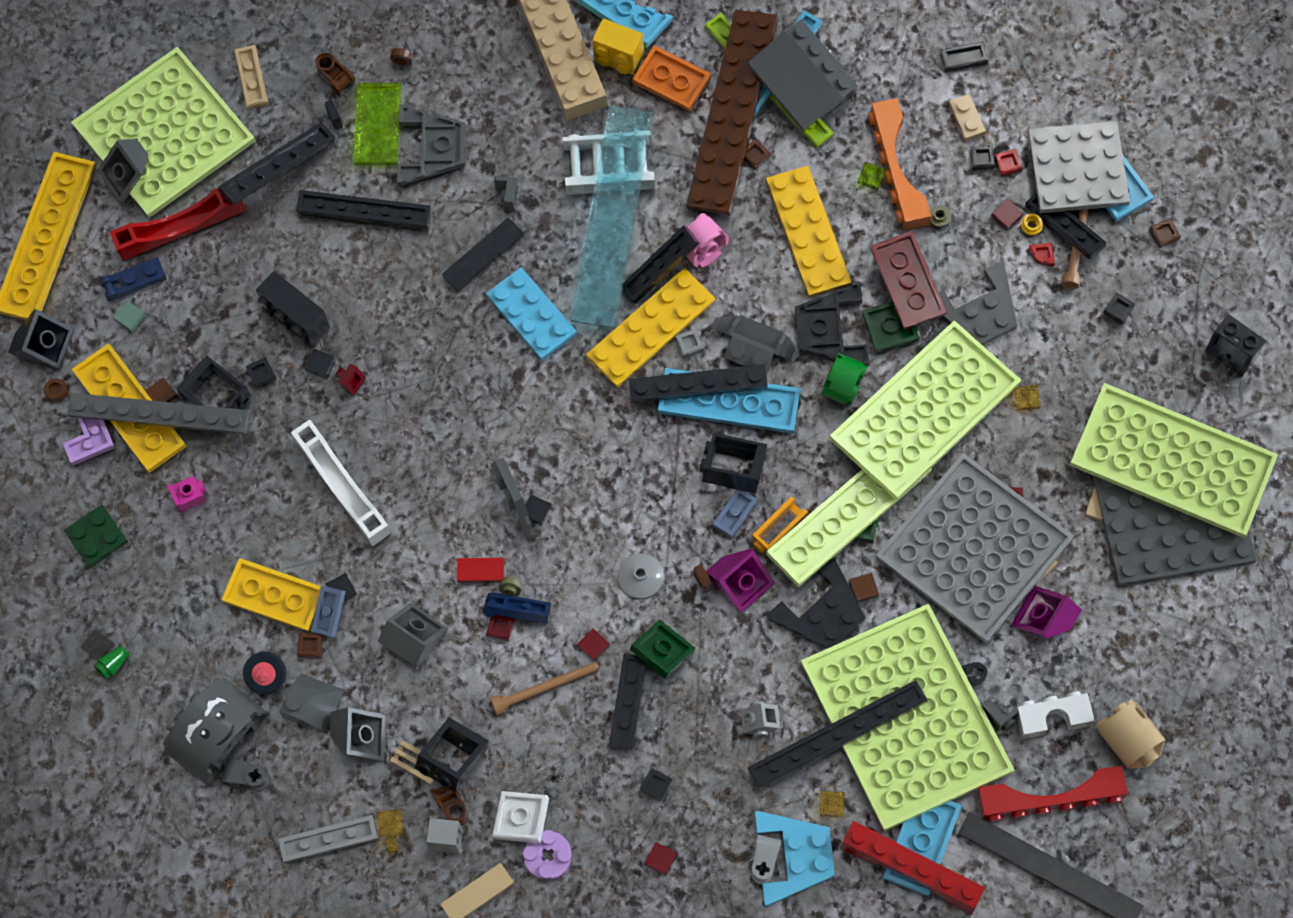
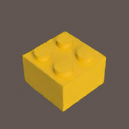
M604 18L602 19L592 40L594 61L601 66L615 68L622 74L634 75L644 56L643 33Z

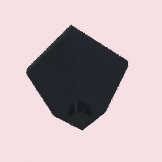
M34 309L15 332L8 353L29 363L59 369L74 328Z

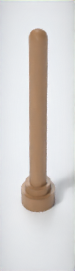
M1088 209L1079 210L1078 219L1085 225ZM1074 246L1072 247L1069 268L1063 274L1061 285L1067 289L1079 288L1081 279L1077 272L1081 252Z
M593 662L507 697L504 695L491 697L490 701L496 716L503 714L512 704L596 672L599 669V665Z

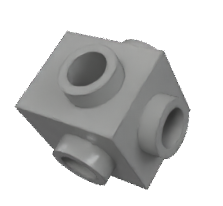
M753 702L750 703V707L741 710L743 733L753 734L755 738L768 736V732L780 729L778 705Z

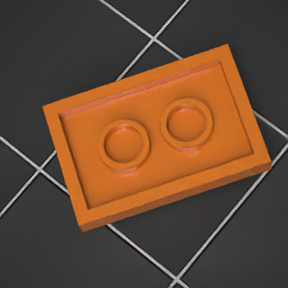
M654 45L633 77L632 82L690 112L711 79V73Z

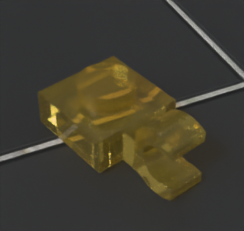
M402 810L377 812L379 836L386 837L389 853L398 852L397 835H404Z

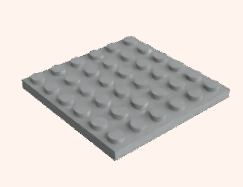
M962 453L877 553L876 559L977 637L988 643L1074 539V535L966 454Z

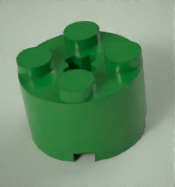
M837 353L834 365L828 373L820 395L844 405H851L859 389V386H856V384L859 385L861 379H863L867 366L863 365L864 363Z

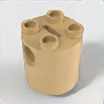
M1132 699L1127 703L1123 702L1113 710L1115 714L1103 718L1096 724L1098 732L1127 769L1146 768L1161 757L1166 739L1138 703Z

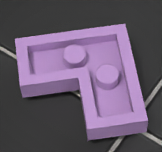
M78 418L84 434L63 443L72 466L115 448L105 421Z

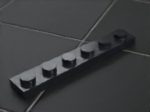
M320 122L219 185L218 191L231 206H234L332 144L336 137Z
M300 190L296 207L297 214L428 229L432 211L430 205Z
M765 364L629 379L631 403L768 389Z

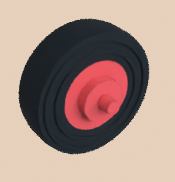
M268 651L253 654L246 661L243 668V678L246 685L252 691L259 694L275 692L282 686L286 677V667L282 659Z

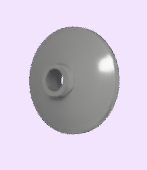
M634 554L626 558L620 565L617 575L618 583L622 591L628 596L636 599H646L655 595L662 587L664 571L659 561L647 554ZM641 570L645 572V575L638 577L636 573Z

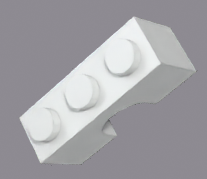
M1078 691L1067 694L1065 698L1058 699L1057 696L1044 698L1043 702L1034 703L1032 700L1020 703V706L1017 707L1018 714L1016 719L1021 739L1045 735L1048 730L1046 717L1053 714L1064 718L1068 731L1092 726L1095 720L1088 693L1081 694Z

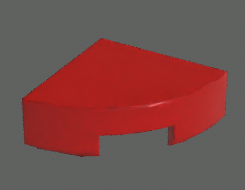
M1052 243L1029 245V252L1038 263L1045 266L1055 265Z

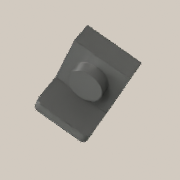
M510 175L495 176V187L502 190L501 202L505 203L506 211H515L518 193L517 179Z
M988 699L981 705L990 723L997 731L1003 727L1007 730L1017 721L1015 719L1018 714L1016 708L1004 716V711L997 702L993 703Z

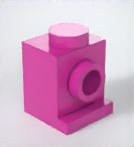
M194 476L167 486L180 513L206 501L203 496L206 489L201 479L196 481Z

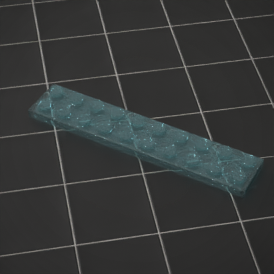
M612 105L609 107L570 318L571 322L615 329L654 112Z

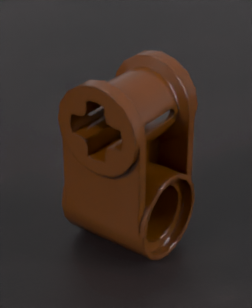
M321 53L316 57L315 63L318 75L336 94L340 95L350 82L354 83L356 81L354 75L330 53ZM325 64L331 65L328 68H322V66Z
M442 786L437 789H430L431 794L439 808L442 809L447 820L459 821L461 826L466 824L469 814L460 798L458 790L453 792ZM461 809L463 812L459 818H452V811Z

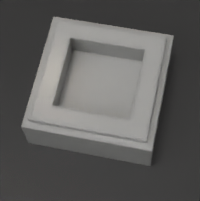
M697 329L675 336L682 358L704 351Z

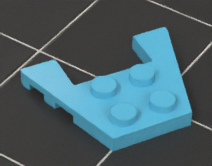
M755 811L757 835L781 832L783 834L788 880L762 884L765 907L835 877L830 827Z

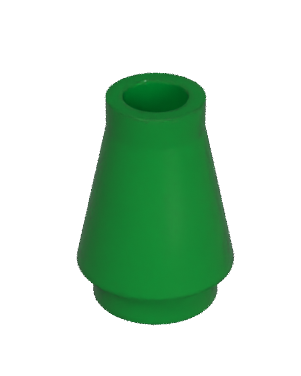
M120 645L97 659L94 668L104 679H108L115 675L125 659L130 655Z

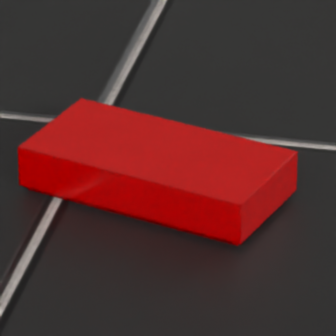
M457 558L458 583L501 582L504 578V558Z

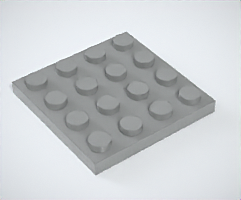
M1117 121L1028 130L1039 213L1129 206L1130 198Z

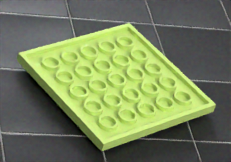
M178 47L71 122L102 162L117 140L138 139L148 153L144 173L130 192V196L148 218L155 215L256 142L255 137Z

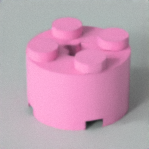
M705 213L700 214L695 221L687 226L700 243L686 256L695 267H698V265L705 267L711 264L722 254L720 251L721 247L728 245V235Z

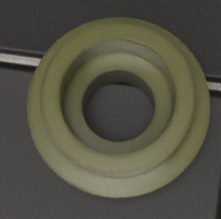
M935 206L930 210V223L933 226L941 228L950 222L951 213L946 207ZM936 214H943L944 217L938 218Z
M504 577L499 583L498 589L502 594L517 596L522 591L521 582L515 577Z

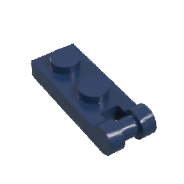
M155 257L116 274L103 276L99 281L106 290V299L113 301L167 278L158 257ZM120 283L121 287L114 288L113 285Z
M491 592L486 596L482 611L486 617L500 615L512 619L547 624L551 603Z

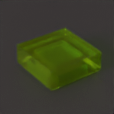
M865 162L857 183L878 191L886 169Z

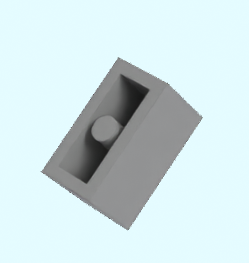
M430 818L429 825L424 827L423 839H426V844H428L431 851L460 854L463 829L459 821Z

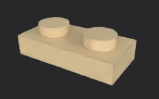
M970 94L949 100L948 105L965 142L986 134L985 127Z

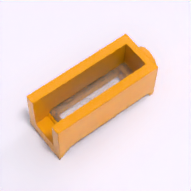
M791 496L752 535L753 546L761 554L766 553L767 550L808 516V511L806 509L802 511L797 507L795 499Z

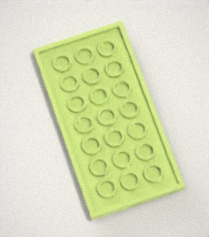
M953 321L830 435L829 440L897 501L1020 384L1021 379L957 322Z
M1104 383L1070 466L1245 538L1278 454Z

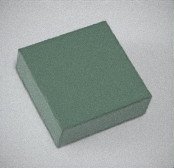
M126 301L113 319L133 332L146 314L132 303Z

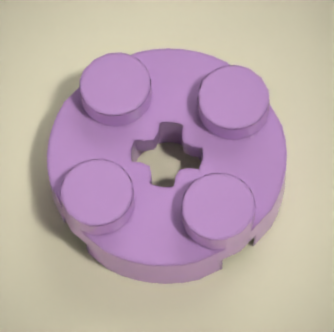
M551 830L543 832L541 844L527 842L523 851L528 871L539 879H557L567 872L571 864L572 853L570 844L564 836ZM544 850H552L554 852L552 854L554 858L552 861L548 859L542 860L544 856L542 852Z

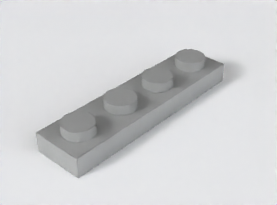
M370 815L279 838L283 862L289 863L379 839L374 817Z

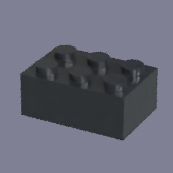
M275 271L256 289L259 297L257 300L262 305V311L269 317H276L279 325L285 330L291 329L295 333L294 336L301 343L305 344L307 342L313 347L330 328L325 311Z

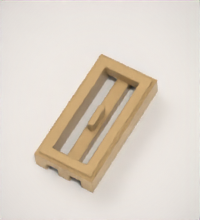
M402 740L400 747L397 748L390 762L432 785L434 782L432 778L424 776L419 771L398 760L401 756L416 765L417 759L403 751L406 749L417 756L421 752Z

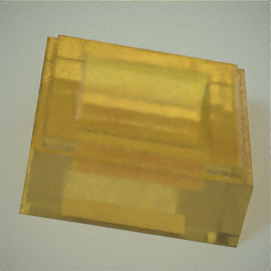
M1038 385L1015 387L1017 411L1040 409Z
M821 790L819 816L843 818L845 792Z

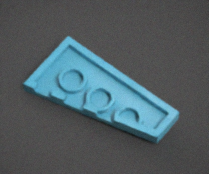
M633 0L577 1L578 4L601 19L604 18L643 33L644 47L646 49L673 19L672 15L659 14L654 8L648 6L644 8L636 5V1Z

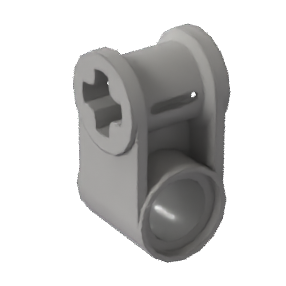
M758 835L751 870V877L755 883L762 885L772 879L782 840ZM761 867H765L764 876L759 875Z

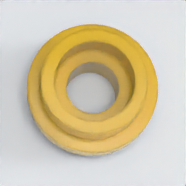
M1027 214L1022 218L1020 226L1025 234L1034 236L1042 231L1043 221L1037 214ZM1033 223L1036 227L1031 228L1028 224Z

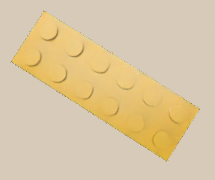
M809 166L767 177V186L808 298L851 286L852 282Z
M683 268L590 350L586 356L616 388H619L673 340L676 335L709 308L716 298L686 268Z
M109 343L72 368V371L90 395L152 401ZM110 421L148 473L187 447L173 427Z

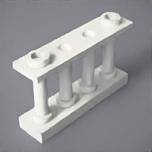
M637 130L633 133L588 136L573 134L563 137L564 151L570 150L572 169V176L565 177L566 194L655 189L654 172L647 171L645 145H652L651 131ZM637 146L638 172H625L623 147ZM601 148H615V174H603ZM579 150H593L594 174L592 176L581 175Z

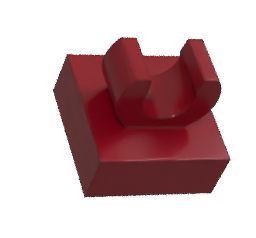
M349 364L346 370L340 367L335 373V376L340 378L338 383L348 394L353 396L366 378L359 368L353 364Z

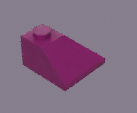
M753 549L723 556L706 571L714 586L740 613L775 583Z
M1034 586L1011 625L1047 639L1071 630L1082 609L1066 595Z

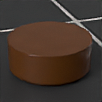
M394 48L391 51L390 60L397 65L407 66L411 64L413 54L403 48Z
M55 378L45 384L44 394L51 402H61L66 398L68 388L61 379Z

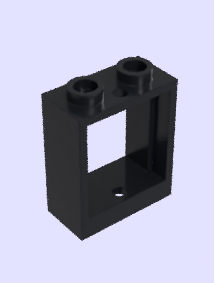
M1227 314L1214 331L1205 351L1243 377L1257 359L1266 340Z
M207 355L176 388L179 395L191 405L205 406L193 395L215 373L238 391L224 408H242L247 404L251 395L243 383Z
M713 433L711 441H707L704 454L707 457L706 459L702 458L699 472L703 473L702 482L756 494L765 461L767 444ZM716 452L754 460L750 475L712 467Z
M448 717L418 754L415 769L419 770L424 776L437 781L442 787L456 792L484 757L489 741ZM443 739L470 754L469 758L457 772L430 756Z

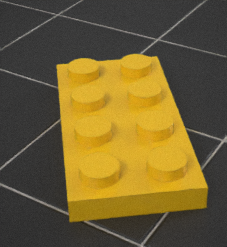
M239 558L221 601L225 604L309 632L313 624L321 586Z

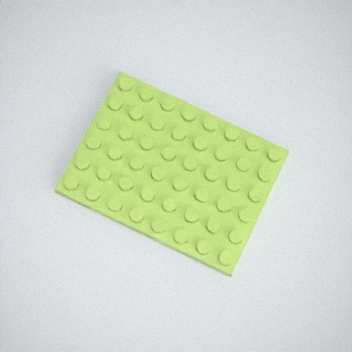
M929 604L801 660V665L830 724L915 680L928 700L922 706L842 747L883 831H887L977 790L979 787L1014 773L1015 770Z

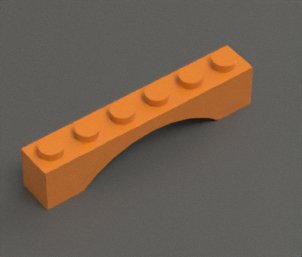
M898 98L872 103L871 112H868L870 125L875 127L876 132L873 133L875 143L880 145L881 148L879 158L881 164L886 166L887 171L884 172L887 184H891L892 191H890L892 204H896L898 209L896 211L898 224L902 223L903 231L929 226L931 213L926 196L908 182L900 169L896 157L895 142L903 122Z

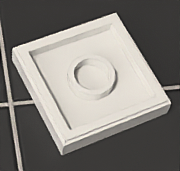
M501 791L493 838L541 844L549 803L548 795Z

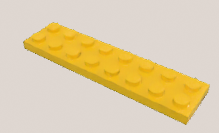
M53 151L0 290V314L26 320L34 309L42 312L97 165L94 161Z

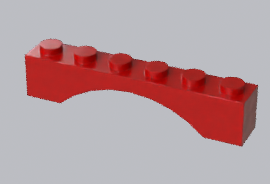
M216 188L196 204L176 214L153 221L129 223L109 232L122 261L243 213L247 209L243 200L231 206L219 193L218 188Z
M1122 766L1098 769L1091 778L1079 787L1057 795L1038 796L1014 790L1003 783L979 787L977 791L982 819H989V822L1002 821L1003 817L1012 816L1013 819L1027 817V813L1036 812L1037 815H1045L1051 813L1052 809L1059 808L1061 812L1071 811L1075 809L1074 806L1084 805V808H1092L1098 806V802L1105 801L1108 804L1121 803L1122 799L1128 794Z
M855 821L852 822L840 848L862 860L878 864L910 878L937 894L950 905L970 915L973 914L985 889L984 886Z

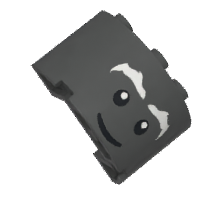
M216 678L201 692L198 690L191 696L190 704L185 710L181 709L174 717L175 724L163 741L165 753L208 787L224 770L220 763L249 728L256 731L270 714L225 678Z

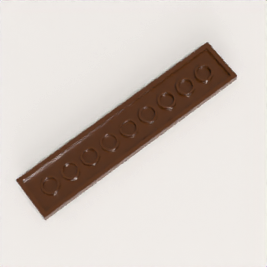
M735 9L686 204L687 209L731 215L763 84L748 67L747 63L773 42L778 23V16L776 14Z

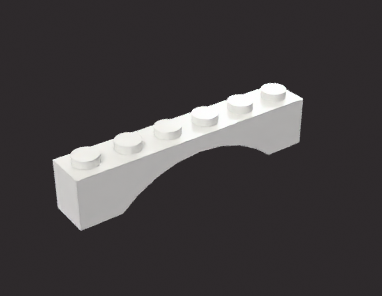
M308 420L292 431L291 434L296 444L371 546H374L390 535L391 531L388 524L349 476L311 420Z

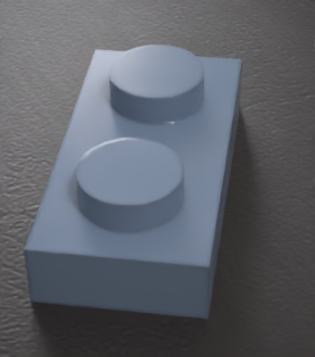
M736 490L713 523V527L728 537L733 538L757 504L758 499L745 491Z
M321 586L311 632L336 637L346 591Z

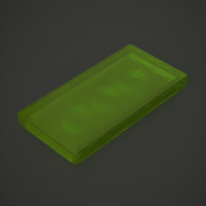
M401 83L357 84L354 165L398 166Z

